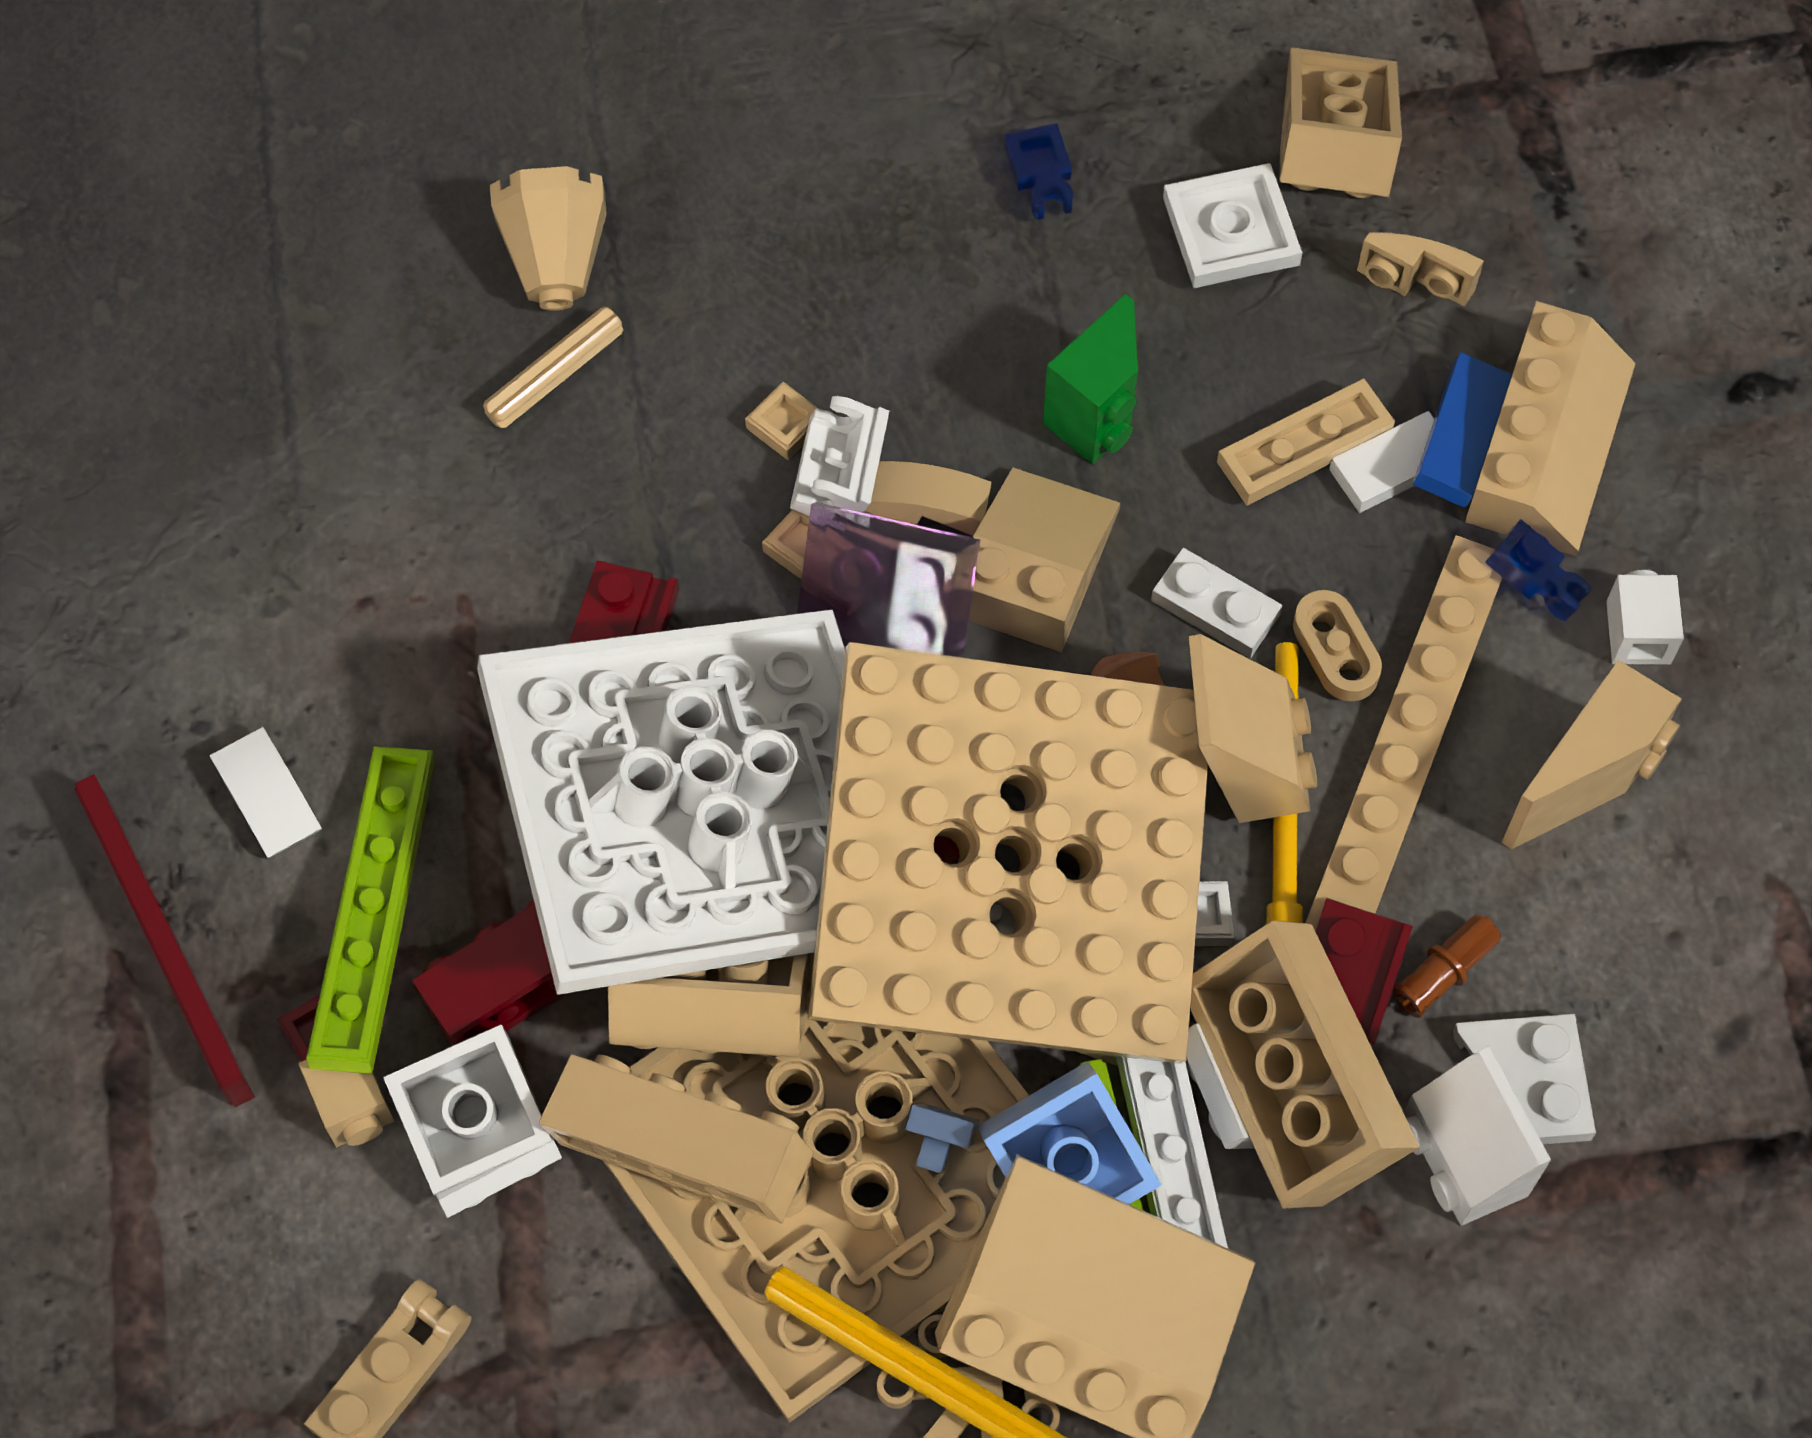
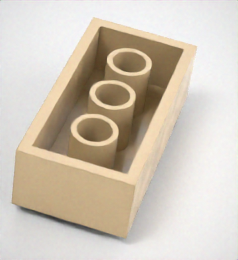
M1271 921L1193 973L1190 1010L1197 1024L1200 1025L1228 1092L1282 1208L1322 1207L1420 1148L1312 924Z

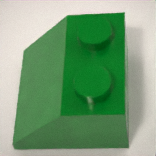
M1124 294L1047 364L1043 424L1092 465L1107 451L1115 453L1121 449L1133 432L1131 424L1133 408L1137 402L1135 391L1138 362L1134 300L1127 294Z

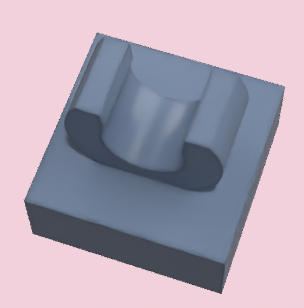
M922 1102L913 1104L905 1130L925 1136L916 1166L938 1173L945 1171L952 1144L964 1148H969L973 1145L980 1120Z

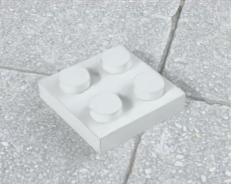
M1270 163L1164 186L1163 199L1193 288L1300 265L1302 251Z

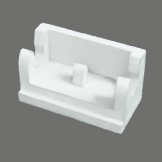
M833 396L830 408L849 417H840L833 412L818 408L810 415L790 509L848 531L871 503L889 410L881 407L875 409L847 397Z

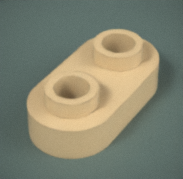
M1318 590L1304 596L1296 608L1293 631L1322 685L1329 694L1343 701H1359L1368 697L1378 684L1382 662L1352 606L1342 595L1329 590ZM1322 621L1329 624L1332 630L1321 632L1316 630L1312 624ZM1350 669L1356 672L1359 678L1347 680L1339 672Z

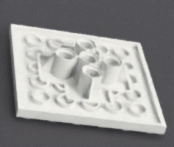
M833 610L479 655L477 671L557 995L815 952L845 656L844 645Z

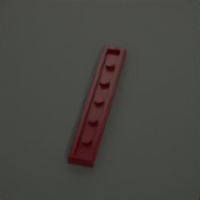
M95 774L75 783L76 788L74 790L220 1090L229 1104H233L235 1107L255 1098L108 796Z

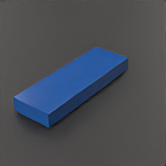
M1462 352L1459 353L1452 365L1412 485L1466 508L1473 497L1512 374Z

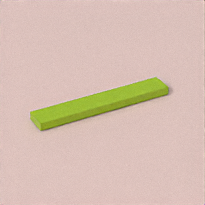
M373 747L306 1058L309 1069L373 1074L435 765L433 750Z

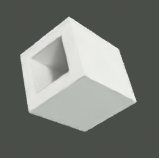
M1636 570L1626 575H1618L1606 601L1612 664H1616L1618 660L1625 664H1671L1684 639L1677 575H1658L1651 570Z

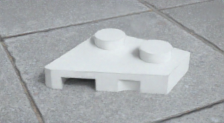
M1575 1014L1456 1023L1453 1029V1037L1460 1049L1465 1047L1470 1055L1487 1046L1491 1047L1542 1144L1592 1140L1596 1130Z

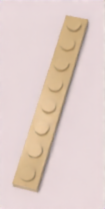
M1457 535L1455 536L1307 917L1306 923L1312 924L1315 931L1326 898L1376 913L1511 554Z

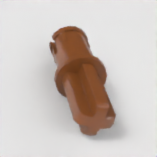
M1474 915L1441 946L1432 945L1428 948V958L1400 984H1396L1393 987L1392 994L1398 1004L1411 1016L1421 1018L1425 1011L1453 985L1462 986L1467 981L1466 973L1500 942L1501 933L1493 921L1487 916Z

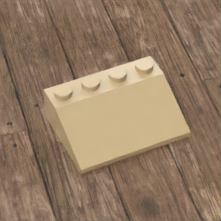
M1017 1154L935 1330L938 1349L943 1354L1133 1438H1192L1210 1399L1255 1262L1253 1259Z

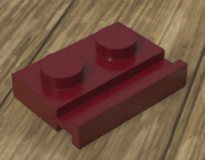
M597 560L568 644L666 631L679 592L678 579L669 577L668 580L653 577V573Z
M1326 898L1315 932L1369 1043L1375 1045L1413 926Z

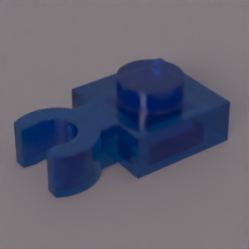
M1058 123L1005 134L1004 148L1018 191L1033 188L1031 194V211L1033 216L1037 220L1044 219V201L1047 199L1060 201L1064 213H1072L1073 190L1066 182L1071 180L1072 166Z
M1522 519L1508 531L1485 561L1488 566L1528 600L1538 592L1544 598L1549 611L1563 621H1566L1580 607L1579 602L1592 590L1590 584L1583 577L1573 572H1566L1559 566L1565 556Z

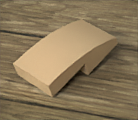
M1369 232L1363 242L1357 271L1365 275L1376 286L1386 289L1390 288L1403 296H1406L1415 281L1426 286L1434 295L1444 299L1449 298L1465 306L1475 292L1484 260L1460 249L1426 238L1405 234Z
M879 461L871 503L865 511L914 530L921 517L924 516L973 536L986 514L992 482L971 474L934 465Z

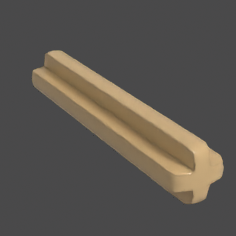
M608 307L598 309L484 401L485 414L490 421L501 429L506 428L622 334V322L619 317Z

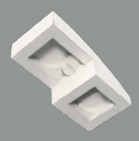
M263 727L209 755L268 859L322 830L298 785Z

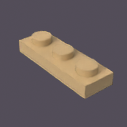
M1363 378L1220 450L1217 463L1246 506L1331 464L1333 457L1392 429L1395 420Z

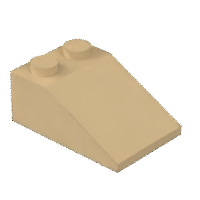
M1291 47L1288 60L1280 146V182L1290 183L1292 186L1302 190H1316L1318 188L1341 190L1349 195L1360 198H1367L1373 195L1389 197L1402 141L1397 62Z
M1012 467L974 533L954 580L952 616L1062 653L1119 512L1120 503Z
M1202 634L1189 636L1199 747L1238 822L1244 823L1309 812L1308 789L1317 787V774L1312 753H1304L1302 735L1311 733L1310 715L1305 698H1295L1286 677Z
M1618 660L1523 793L1501 843L1512 850L1626 793L1638 775L1648 780L1665 756L1667 746L1680 727L1678 723L1671 719L1682 698Z

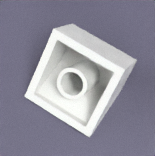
M502 1025L383 1077L433 1195H437L553 1142L550 1134L539 1124L542 1117L541 1111L509 1036Z
M1490 1046L1478 1050L1412 1094L1405 1108L1404 1115L1420 1148L1413 1152L1416 1155L1423 1153L1434 1174L1430 1178L1434 1195L1446 1212L1453 1210L1460 1226L1528 1197L1551 1161Z

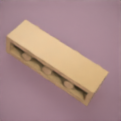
M571 1054L539 1121V1124L560 1145L781 1224L783 1223L813 1155V1151L797 1133L799 1126L784 1116L769 1111H764L761 1118L741 1112L742 1107L737 1102L717 1093L707 1092L704 1099L687 1094L685 1086L661 1074L652 1073L649 1080L631 1075L632 1070L627 1065L605 1055H597L593 1062Z

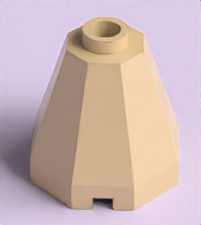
M568 166L518 170L509 175L510 186L502 189L500 180L490 185L491 206L496 224L528 300L538 302L540 307L545 310L568 309L573 306L574 300L585 296L607 213L602 176L590 173L591 183L579 180L578 169Z

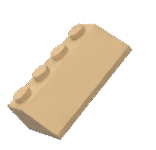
M1536 301L1465 523L1577 556L1636 364L1592 317Z

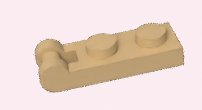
M422 1279L416 1280L403 1294L395 1311L304 1425L319 1438H382L466 1332L471 1323L472 1316L457 1305H453L450 1308L435 1298L437 1290ZM420 1319L433 1328L431 1336L423 1345L409 1335Z

